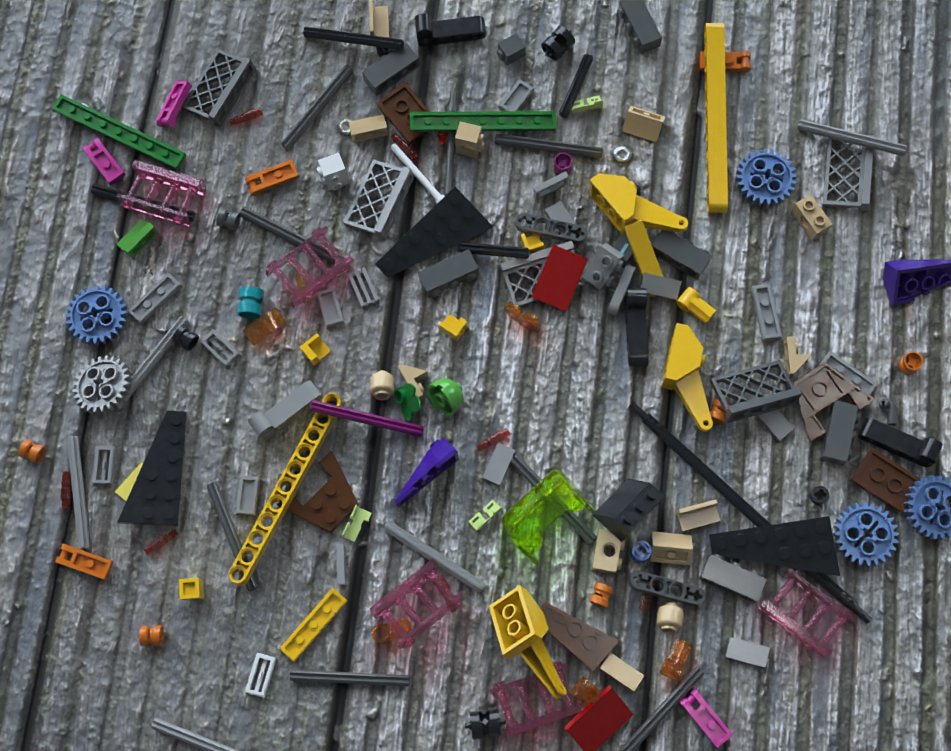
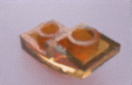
M511 301L504 305V311L519 325L536 333L540 331V320L535 314L527 311L522 315L521 308L517 304L514 305Z
M274 308L243 329V332L254 346L270 334H274L287 322L278 309Z

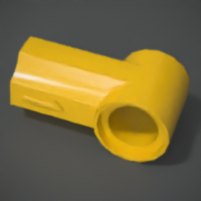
M688 287L676 301V304L683 311L691 312L705 324L716 312L691 287Z

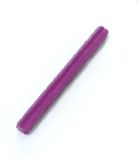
M315 400L311 402L310 411L414 436L421 437L424 431V427L421 425Z

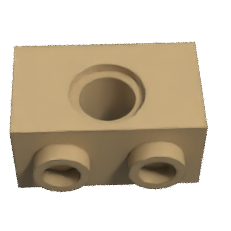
M465 122L459 123L455 136L456 154L478 158L479 152H483L485 144L483 142L484 134H482L481 126Z
M811 194L795 203L791 211L811 241L826 234L832 226L831 221Z
M598 529L591 570L615 575L616 571L621 569L622 558H619V552L624 550L625 540L621 542L609 530ZM606 547L614 550L612 557H607L604 554L603 550Z

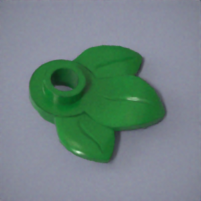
M411 383L399 387L394 392V399L397 404H401V412L408 421H411L413 411L418 412L421 410V401L415 395L416 388Z

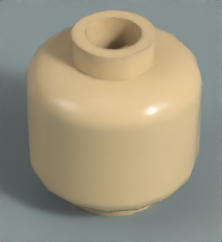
M381 370L370 377V393L377 400H387L394 394L395 379L393 375Z
M666 603V605L658 609L657 626L663 633L676 634L683 627L684 612L676 603Z

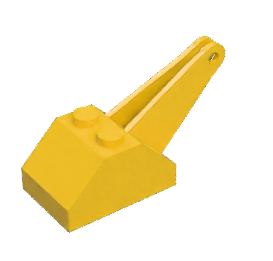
M597 174L590 179L589 197L621 235H626L624 226L638 220L643 221L645 228L679 233L687 230L688 220L685 217L638 196L636 185L625 176Z
M676 323L670 342L661 388L675 389L698 428L702 432H707L713 426V421L699 373L704 365L706 355L702 354L703 346L690 327Z
M519 585L489 606L502 654L509 659L520 654L551 695L558 700L561 696L566 695L567 692L542 640L549 629L544 613L528 590Z

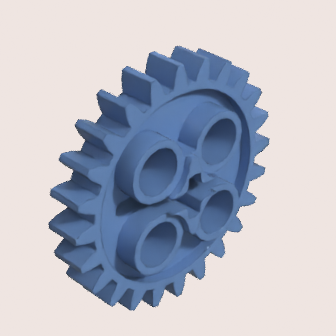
M764 148L763 153H760L757 149L755 155L750 152L748 158L744 157L743 162H740L738 166L740 169L736 171L738 176L735 181L739 182L737 188H743L740 194H747L745 200L752 198L751 204L758 201L759 207H761L762 203H765L766 207H769L771 202L774 207L778 201L782 204L785 199L790 197V193L794 191L793 187L797 184L794 181L797 175L793 174L796 168H790L792 161L786 162L787 156L781 158L780 151L775 155L774 149L770 153H767L766 148ZM756 165H759V166H761L763 169H762V170H759V169H757L755 166H756ZM774 169H777V170H779L781 173H780V174H777V173H775L773 170H774ZM751 182H756L759 186H754ZM770 186L776 187L777 190H772Z
M95 285L94 290H92L88 286V292L81 289L82 295L75 294L76 301L70 300L73 306L66 308L70 312L65 314L70 319L66 324L71 326L69 331L74 333L73 336L79 338L82 343L86 340L88 345L94 342L98 346L100 340L106 344L107 338L113 341L112 335L119 336L118 329L124 330L121 324L127 323L123 317L128 316V313L124 311L128 307L123 304L125 300L122 297L120 298V294L118 292L114 293L112 288L107 290V287L103 285L100 290L99 286ZM107 301L105 306L100 307L102 302ZM89 306L86 312H82L85 307ZM112 318L110 323L105 324L106 319ZM93 323V327L87 330V326Z
M941 475L921 477L920 481L914 482L915 487H909L912 493L905 494L909 501L903 503L908 506V509H905L904 512L910 514L906 520H912L913 522L910 527H917L916 533L923 532V537H930L931 540H941L944 537L950 538L951 482H949L948 477L942 478ZM929 490H930L931 493H932V497H931V498L929 497V494H928ZM946 499L949 500V506L946 504ZM923 508H924V510H925V512H926L925 517H924L923 514H922V509H923ZM940 517L943 519V524L940 523Z
M863 502L861 507L858 503H855L853 508L851 506L846 508L847 512H840L843 518L837 517L835 519L839 524L833 526L834 529L838 530V532L833 533V536L838 537L834 544H840L841 546L837 551L844 550L845 552L843 558L850 556L849 563L857 560V566H861L864 562L865 567H869L871 562L873 566H877L878 560L884 563L886 562L885 557H892L890 552L896 551V548L892 545L899 543L894 537L898 536L899 533L893 530L898 525L891 524L894 517H886L889 511L882 513V506L874 509V503L867 507L866 502ZM861 516L867 517L868 525H864L861 522ZM874 522H877L878 525L867 534V537L857 547H854V543L864 535V532ZM848 530L854 531L855 539H851L848 536ZM876 530L882 531L883 539H879L876 536ZM863 544L869 545L870 553H866L863 550Z

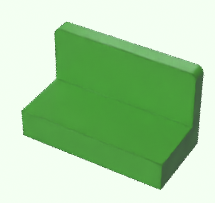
M141 219L117 245L133 259L158 234V231L150 222L147 223L144 219Z

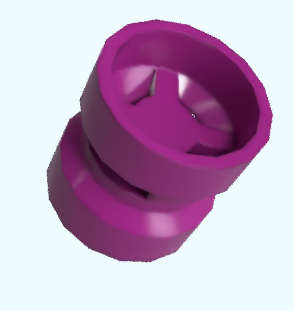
M565 152L557 154L554 159L555 174L559 175L566 171L569 175L572 170V157Z

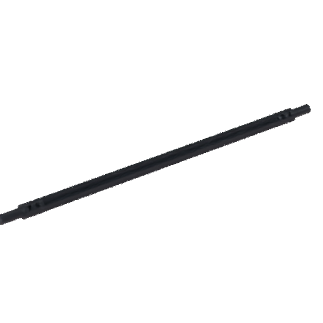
M634 401L629 405V408L642 419V423L755 526L772 525L650 413L647 414ZM805 570L847 610H852L866 624L872 620L857 605L858 602L827 574Z

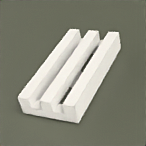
M260 653L256 654L245 693L263 698L266 697L277 658ZM263 658L255 689L251 690L260 659ZM268 660H270L271 662L267 671L262 691L259 692Z

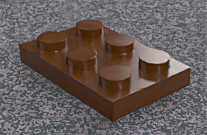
M403 83L376 103L377 107L409 145L427 133L410 132V112L430 111L406 83Z
M871 447L849 481L894 510L902 513L907 506L903 503L909 501L905 494L912 493L909 487H915L914 482L920 481V478Z

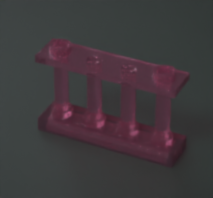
M135 160L132 167L136 178L128 195L120 193L117 195L121 206L128 210L134 209L171 220L178 225L190 226L191 222L186 212L194 195L204 196L206 191L204 181ZM143 179L153 180L154 182L145 200L136 199L135 196ZM160 185H170L171 187L162 206L153 204L152 201ZM183 189L188 191L179 211L169 209L177 190Z
M327 226L322 229L320 227L311 233L312 236L294 250L279 261L274 260L267 265V277L274 273L291 293L289 304L293 309L350 268L354 263V259L350 255L346 258L344 256L341 257L324 236L328 232ZM318 240L336 261V265L331 269L324 265L310 247ZM303 251L321 272V276L316 280L310 277L295 258ZM289 262L306 282V288L302 291L297 290L280 269Z
M433 559L370 608L371 615L376 620L384 618L400 637V640L397 642L400 650L410 648L415 643L417 637L452 609L456 610L463 604V593L460 591L455 596L437 576L439 571L438 564ZM431 580L448 600L440 608L436 606L421 588L425 581ZM410 593H416L432 612L424 621L406 601V597ZM395 605H400L416 625L408 634L390 614V609Z
M789 568L784 572L789 579L773 600L768 601L765 599L758 608L823 659L828 658L832 653V650L828 648L829 642L845 621L851 624L855 622L856 618L852 616L853 613L848 608L840 607L803 578L804 575L799 570ZM797 583L805 589V592L789 613H783L779 610V604L794 584ZM811 596H814L822 604L807 624L801 627L795 622L796 616ZM829 608L838 617L823 638L817 639L812 635V630Z
M561 661L553 663L567 692L563 696L565 704H563L564 709L558 711L556 707H553L548 689L536 674L507 684L501 681L492 685L493 689H490V693L498 694L507 721V729L503 730L505 738L568 717L583 710L581 703L576 704L573 701L562 670L568 668L567 663L562 664ZM536 680L546 709L544 716L537 717V714H534L524 685L526 682ZM514 686L517 687L526 714V722L521 724L515 721L505 693L506 689Z

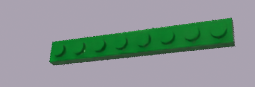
M60 94L52 107L53 112L177 171L187 156L185 152Z
M556 111L410 112L409 114L410 132H457L460 122L481 126L482 131H556Z

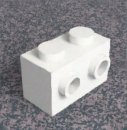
M339 153L318 160L320 167L317 168L320 180L323 186L327 185L329 191L338 190L344 185L349 184Z

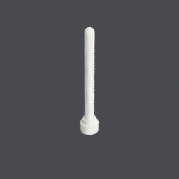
M392 144L391 150L406 167L411 168L414 176L433 196L437 204L444 195H441L397 144Z

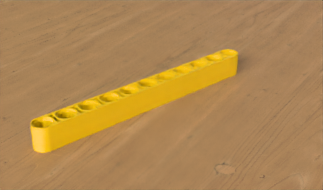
M705 23L707 212L727 213L724 23Z
M335 393L327 394L322 400L323 403L327 404L331 401L338 402L336 406L342 407L340 397ZM315 413L229 570V579L236 586H244L248 583L337 417ZM322 417L328 418V422L325 424L319 423V420ZM313 434L320 435L316 441L310 440V436ZM303 451H310L308 457L303 458L300 456ZM296 467L301 468V471H300L299 474H297V475L291 474V471H292L294 468H296ZM289 484L292 486L290 491H282L284 485ZM275 502H282L281 508L273 509ZM272 519L273 523L269 527H264V521ZM262 536V543L259 545L254 544V539ZM247 554H253L254 557L251 562H244V557ZM237 572H244L241 580L234 579Z

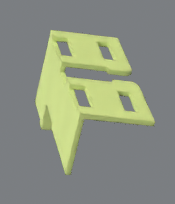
M600 95L587 98L589 105H584L583 100H577L574 104L579 102L580 104L573 105L572 112L574 114L588 109L603 107L604 100L600 99Z
M492 500L483 508V511L490 518L485 520L482 514L478 512L468 522L478 532L502 510V506L500 507ZM493 503L494 505L488 510L487 508ZM478 517L479 519L473 523L472 521Z
M355 505L350 516L353 522L351 525L349 522L347 523L342 536L355 542L363 521L369 522L372 513Z

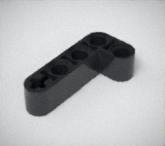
M421 13L414 18L417 43L422 47L480 40L487 35L485 20L482 16L431 22L429 14Z
M646 288L627 289L625 294L628 366H648L649 362Z
M872 418L864 419L858 434V438L923 467H931L936 463L943 446L936 439L925 438L921 440Z

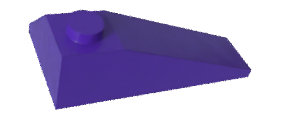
M901 259L885 262L883 282L890 304L910 303L917 296L927 295L934 288L939 286L942 288L950 284L951 260Z
M445 438L442 440L437 439L430 445V449L394 501L398 508L459 460L458 451Z

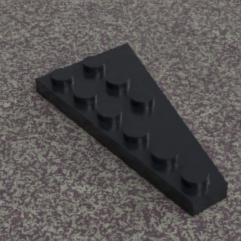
M454 187L386 252L375 265L388 278L491 229L493 226Z
M166 411L117 521L118 524L178 526L187 414L185 411Z
M829 516L709 534L713 555L718 554L725 557L840 576Z

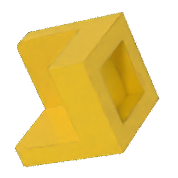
M521 234V245L528 248L530 254L544 250V243L541 242L539 236L532 235L526 237L525 234Z
M451 314L446 317L443 323L441 321L438 323V329L455 341L459 340L468 327L465 319L461 317L458 320Z
M318 333L300 346L302 353L313 366L331 353Z
M201 578L179 579V600H204V580Z

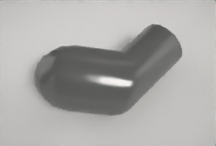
M888 398L880 399L879 407L887 414V425H897V406Z

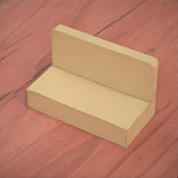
M369 0L370 34L390 37L388 6L374 7L373 0Z
M630 106L622 131L656 142L665 116Z
M384 115L349 122L353 143L388 135Z
M717 499L679 509L676 515L681 531L685 532L720 522L721 520L716 508L718 504Z
M652 532L650 561L690 565L693 551L692 536Z
M611 652L599 668L601 672L632 693L636 691L637 686L644 677L643 674Z

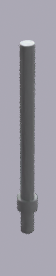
M450 92L447 112H458L456 92ZM448 132L445 195L452 190L455 132Z

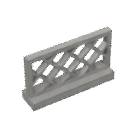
M828 138L823 206L861 208L860 211H868L874 149L862 146V149L855 153L850 148L852 143ZM832 142H839L844 147L836 152L832 148ZM847 149L853 156L845 161L840 154ZM837 157L842 164L835 169L830 162ZM856 158L860 162V166L854 170L848 163ZM844 166L851 172L845 178L838 172ZM834 174L841 180L835 186L829 182V178ZM853 175L859 180V183L854 187L847 181ZM844 183L850 190L842 195L836 188ZM833 191L840 197L836 201H827V195ZM853 192L858 197V201L849 202L845 197Z
M373 159L345 217L344 225L377 235L378 238L386 240L415 176L411 168L405 166L400 168ZM376 166L383 168V173L374 176L373 172ZM394 172L400 173L397 179L390 181L389 174ZM386 176L389 182L379 186L376 180ZM375 182L377 188L367 192V184ZM391 186V194L383 197L381 190ZM379 192L381 198L371 202L369 196ZM367 197L369 204L359 207V201ZM383 202L385 205L384 209L376 213L374 206ZM372 208L374 214L364 218L362 211ZM360 213L362 220L357 222L350 221L352 216ZM376 218L375 228L367 227L366 222Z
M572 241L556 245L575 253ZM552 247L529 254L527 259L516 258L500 264V270L514 308L538 301L534 298L528 299L529 295L532 296L531 291L535 283L537 284V279L542 272ZM533 267L539 270L535 279L525 275L528 268ZM516 273L521 276L517 285L509 281V274ZM581 275L577 287L585 285L584 278H582L583 275ZM523 277L533 282L529 291L519 287ZM517 289L527 293L525 300L516 302L514 295Z

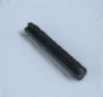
M584 54L560 108L559 115L561 117L567 118L593 61L592 55Z
M467 242L459 244L460 252L469 249L471 254L527 259L530 254V250L526 247Z

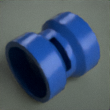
M645 541L636 542L630 551L632 560L637 563L646 562L652 553L651 546Z

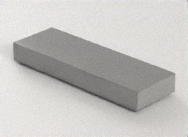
M167 273L128 310V313L143 325L182 285L170 273Z
M771 285L752 286L751 293L762 342L781 339L782 333Z
M831 351L828 352L820 365L825 362L868 395H871L878 383Z
M754 385L751 389L758 391L759 388ZM747 392L742 396L748 400L755 398L754 395ZM778 409L755 415L778 442L794 430V427Z

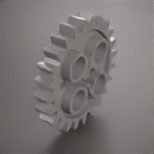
M106 355L104 359L99 356L97 362L91 359L90 366L85 364L86 369L79 370L82 373L81 376H75L78 382L73 383L76 387L72 390L76 394L73 398L77 401L76 404L85 412H89L91 415L95 413L98 416L103 412L106 415L108 409L112 412L114 411L115 405L121 407L120 401H126L124 395H130L127 389L133 387L129 383L133 380L130 376L132 372L128 369V365L115 356L110 358Z

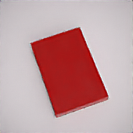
M553 244L531 297L566 312L588 259Z
M608 685L564 729L583 751H596L634 714L613 688Z

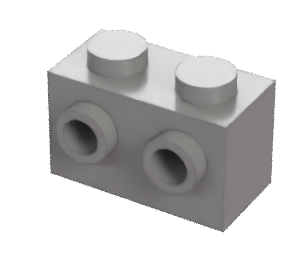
M607 243L601 245L582 278L600 290L605 286L609 287L614 280L612 275L615 270L619 271L624 263L622 261L624 254Z

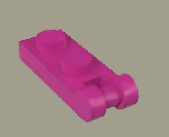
M188 81L175 82L156 119V124L159 127H174L176 125L175 118L181 111L186 97L189 95L192 87L191 83Z
M96 137L92 140L91 144L83 146L82 149L108 183L112 185L123 178L125 173Z
M694 689L690 692L691 695L689 697L683 698L679 703L713 745L718 748L733 734L699 692ZM697 701L700 707L694 710L691 705Z

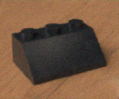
M628 478L592 516L623 542L658 505L664 495L650 482Z

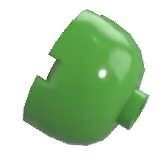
M441 378L426 387V390L429 389L427 398L437 412L441 410L445 413L444 417H451L462 407L464 396L463 389L459 383L448 378Z

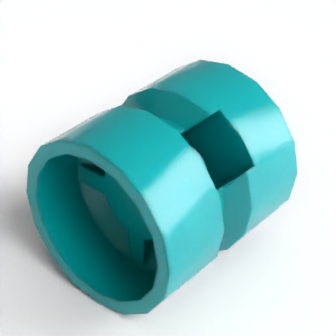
M252 286L241 287L238 298L241 302L237 306V315L247 319L261 318L262 305L260 303L263 302L264 290Z

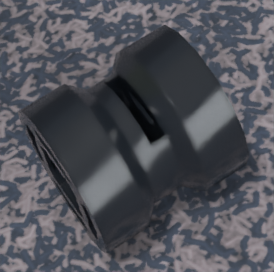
M181 325L174 332L172 340L177 344H182L185 350L190 351L197 344L199 336L194 332H189L186 326Z

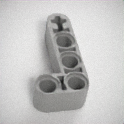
M309 380L264 414L262 411L253 414L248 419V423L263 442L267 441L308 410L313 400L319 401L323 395L312 381Z

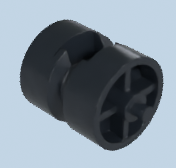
M558 26L551 36H548L541 43V47L546 57L558 61L565 54V51L575 44V39L570 30L563 26Z
M498 709L487 710L485 714L481 711L470 712V722L465 724V729L469 728L472 731L473 739H481L485 735L498 737L501 736L500 727L502 724H506V720L499 718Z

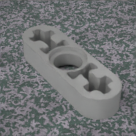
M626 265L609 305L608 314L617 315L636 267Z

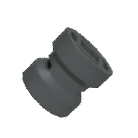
M221 208L217 215L216 225L228 227L229 230L236 231L240 224L241 214L237 212L230 213L227 209Z

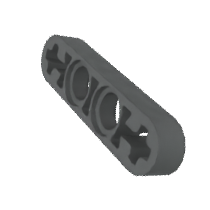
M526 213L519 214L515 219L516 229L523 233L565 242L572 241L574 244L583 243L587 237V231L581 225ZM525 219L527 224L521 226V222ZM532 221H535V222H534V227H533V229H532V228H531ZM539 223H545L547 229L540 231L536 226ZM557 227H563L565 229V233L562 235H558L555 232V229ZM569 229H571L570 237L567 236ZM577 231L581 232V236L579 238H576Z
M642 571L634 572L628 579L629 586L635 591L690 606H698L706 598L704 590L700 587ZM639 576L640 581L646 582L648 581V579L650 580L648 584L641 583L637 585V582L634 581V579ZM654 581H659L662 584L661 591L653 589L652 584ZM673 586L681 589L679 597L672 594ZM697 592V596L700 597V599L694 601L693 596L688 595L685 597L686 593L693 594Z

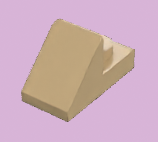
M787 336L783 341L786 372L791 379L810 358L811 354L796 355L799 351L798 343L795 342L794 336Z
M402 364L399 365V372L406 384H413L416 388L415 395L419 397L420 401H423L425 390L419 381L426 378L428 372Z

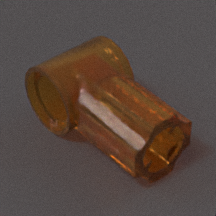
M408 617L385 624H378L372 629V638L377 644H384L412 634ZM377 630H385L387 633L384 639H377L375 637Z
M675 638L670 653L665 658L659 674L679 682L692 644Z
M584 676L570 690V693L582 704L585 702L596 703L600 698L599 689Z

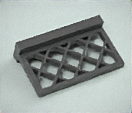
M217 49L184 101L182 109L210 120L214 125L221 127L256 70L251 59L246 57L242 59ZM220 56L226 58V62L217 65ZM240 63L237 69H231L232 64ZM228 66L229 72L220 75L219 69ZM210 72H217V76L208 79ZM231 76L229 83L223 85L221 79ZM219 81L220 86L211 89L210 83ZM207 85L208 91L199 93V89ZM222 91L219 98H213L214 93ZM210 95L211 101L202 104L201 98ZM198 99L199 105L195 107L189 106L192 101ZM213 106L209 114L204 113L203 108Z
M780 360L710 379V384L726 413L724 417L727 423L795 405L802 395L799 387L795 388ZM777 367L780 376L770 373L769 369ZM753 373H759L764 375V378L760 381L751 376ZM740 377L747 380L745 386L734 382L735 378ZM768 377L776 380L775 387L765 383V378ZM723 382L728 384V390L719 388L717 383ZM748 382L759 385L758 391L748 388ZM778 383L787 385L789 390L784 391L777 388ZM731 386L742 390L741 395L738 396L729 392ZM761 387L773 391L772 394L765 395L760 393ZM745 391L749 394L754 395L755 398L753 400H748L743 398L742 396ZM726 397L737 400V404L729 406L725 400Z

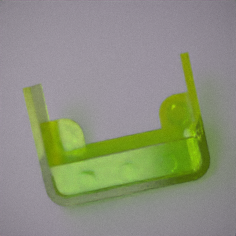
M559 468L550 471L504 514L502 523L516 547L537 566L540 563L534 552L542 546L543 538L541 533L568 509L572 512H578L586 507L592 514L596 511L573 482Z

